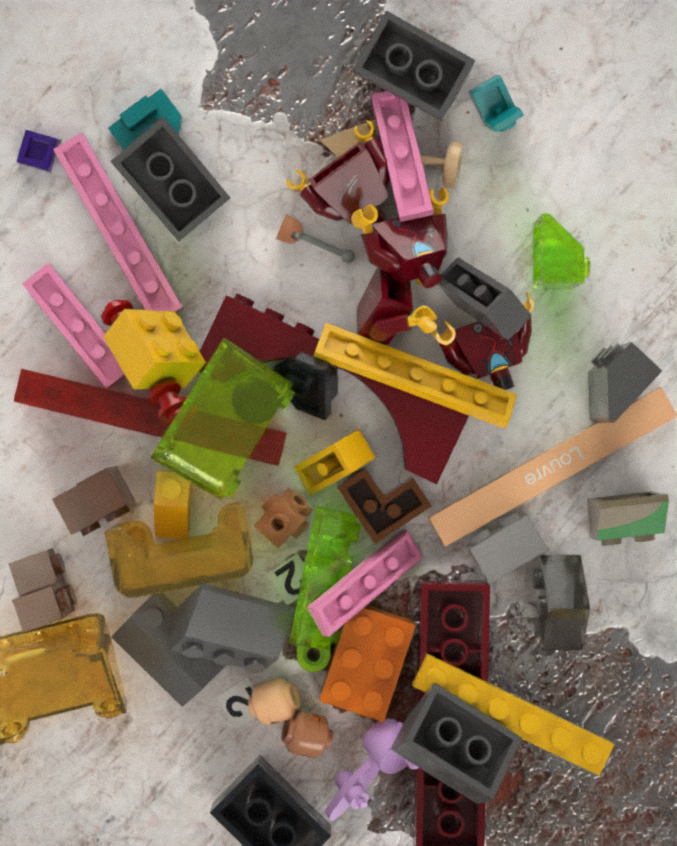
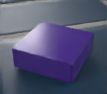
M25 130L16 162L51 173L56 157L53 149L59 146L60 141L57 138Z

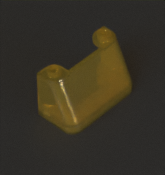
M248 500L225 505L218 514V526L212 529L211 534L154 544L150 528L140 521L116 524L106 530L104 533L117 591L125 597L136 598L200 586L202 583L210 584L245 576L251 570L254 563L251 515Z
M100 613L87 614L47 624L24 633L19 631L0 636V745L20 741L28 732L30 721L92 705L95 714L102 718L111 719L120 714L127 713V700L104 615Z

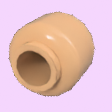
M277 677L255 684L252 690V697L248 699L251 715L257 717L264 725H272L293 718L301 703L296 685L293 682L289 683L284 677Z

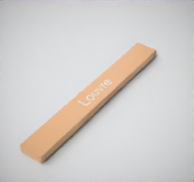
M659 387L634 401L614 423H595L428 518L444 547L676 418L677 414L662 387Z

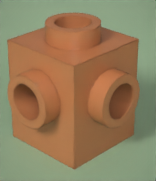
M288 487L281 496L274 493L262 506L266 512L254 524V527L279 548L291 535L297 539L310 525L306 518L313 509L308 506L307 501L300 494L294 493Z

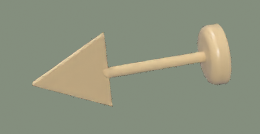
M375 119L371 122L375 131L374 138H377L379 130ZM366 123L356 126L359 134H369L370 129ZM354 127L319 140L337 157L359 142L355 137ZM452 142L448 147L445 159L420 154L423 164L444 167L443 185L447 188H456L463 157V142Z

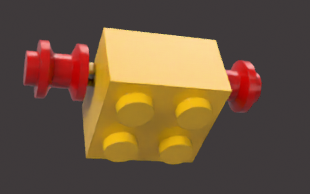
M118 299L111 301L105 306L101 315L103 323L111 326L103 338L132 388L152 389L148 395V400L153 406L161 407L158 412L161 422L171 424L182 422L188 416L191 403L186 397L179 398L178 394L206 363L198 350L197 344L191 339L182 324L181 318L175 311L134 310L133 305L128 300Z

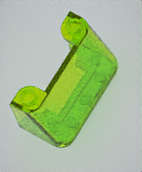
M223 338L150 459L219 500H222L225 495L231 498L241 483V480L236 477L279 407L285 410L292 400L295 392L290 390L293 383L239 346Z

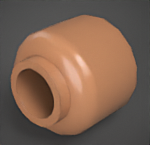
M298 710L293 718L284 721L281 741L285 743L288 752L315 759L325 749L328 750L331 747L333 730L329 729V722L325 716Z

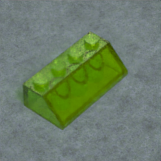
M316 506L289 644L330 650L331 643H338L340 628L329 637L322 636L306 607L352 571L354 557L348 556L350 543L357 544L361 524L355 523L356 515Z

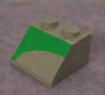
M650 491L588 498L587 506L591 538L597 541L601 540V545L603 546L621 544V538L634 537L635 542L655 540V534L665 533L669 503L668 494Z

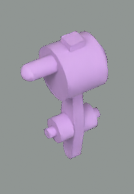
M390 718L385 719L384 722L379 721L367 731L363 739V745L369 753V758L355 773L351 770L338 773L335 784L339 791L325 809V814L329 820L337 819L349 806L353 809L365 808L369 801V794L365 789L379 770L386 774H393L407 766L411 769L419 768L390 750L403 725L402 722Z

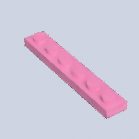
M80 133L54 148V152L145 310L175 311L177 313L184 309L85 135Z

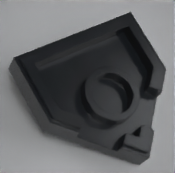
M300 352L274 366L267 373L275 384L280 382L291 397L288 400L297 410L325 421L331 415V401L338 394V368L331 366V363Z

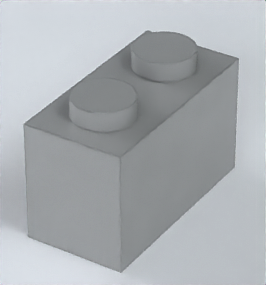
M515 511L499 521L501 526L492 532L484 529L470 538L472 543L466 547L489 584L548 550L527 514L522 513L518 515Z

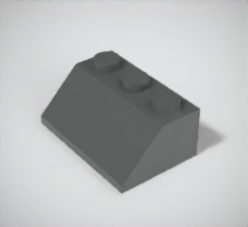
M385 11L353 68V72L442 121L468 78L475 60L394 14Z
M632 342L622 345L617 343L614 347L610 345L607 349L604 347L591 360L594 366L588 372L590 420L594 423H614L662 372Z
M202 583L172 613L170 651L182 653L188 658L199 657L212 660L218 665H233L245 668L246 671L251 673L263 672L279 658L295 614V608Z
M157 589L111 638L183 707L225 666L218 665L212 660L199 657L188 658L182 653L170 651L171 616L178 607Z
M433 683L405 719L390 750L476 804L494 799L522 737L438 684Z

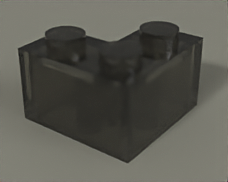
M540 555L539 569H533V587L540 591V596H537L536 601L537 615L539 617H534L533 621L534 636L540 637L542 651L582 650L590 604L581 555Z

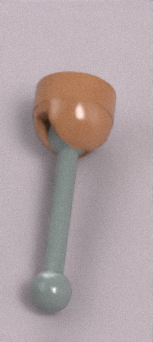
M286 214L277 234V240L292 244L302 239L341 256L342 260L346 263L354 260L355 254L352 250H341L305 234L301 223L294 217Z

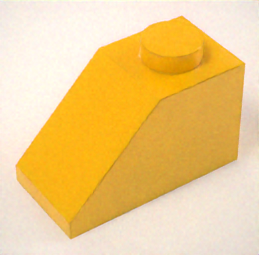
M358 429L294 466L311 496L353 473L376 457Z
M156 471L154 495L156 537L189 539L194 472Z

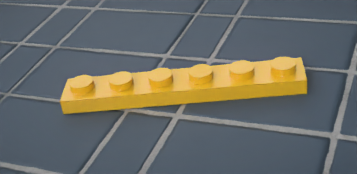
M325 323L313 356L332 365L504 429L509 424L517 394L328 323Z
M428 653L412 683L413 687L425 693L433 683H436L522 737L523 740L599 776L614 747L611 741Z

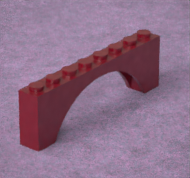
M236 293L235 297L232 298L226 295L199 351L206 363L198 372L225 384L241 372L262 363L289 359L300 352L314 356L319 339L313 336L315 330L297 322L295 327L282 322L285 316L272 309L266 308L263 313L253 308L254 301ZM331 364V366L347 372L365 384L384 404L397 427L402 442L404 469L437 485L469 415Z

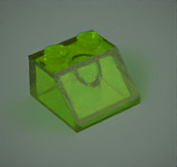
M541 214L533 223V290L574 289L585 283V277H589L590 259L589 257H584V247L550 214Z

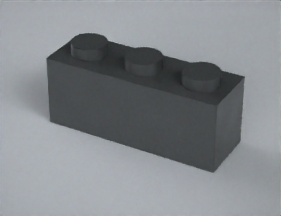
M459 257L441 274L438 286L461 310L507 341L532 316L511 289Z

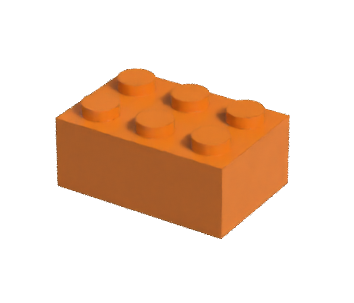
M366 605L341 627L319 693V701L384 722L416 627L414 620Z

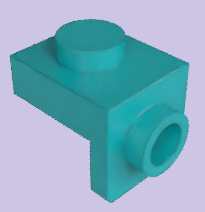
M497 74L468 91L484 126L494 132H504L515 126L516 120L524 116L522 110L514 105L502 77Z

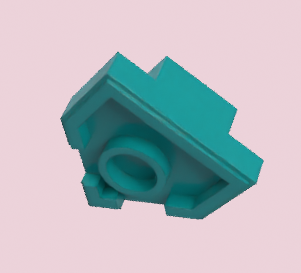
M159 89L150 97L145 95L119 115L121 118L108 127L109 131L124 149L162 116L179 135L182 116L164 91Z

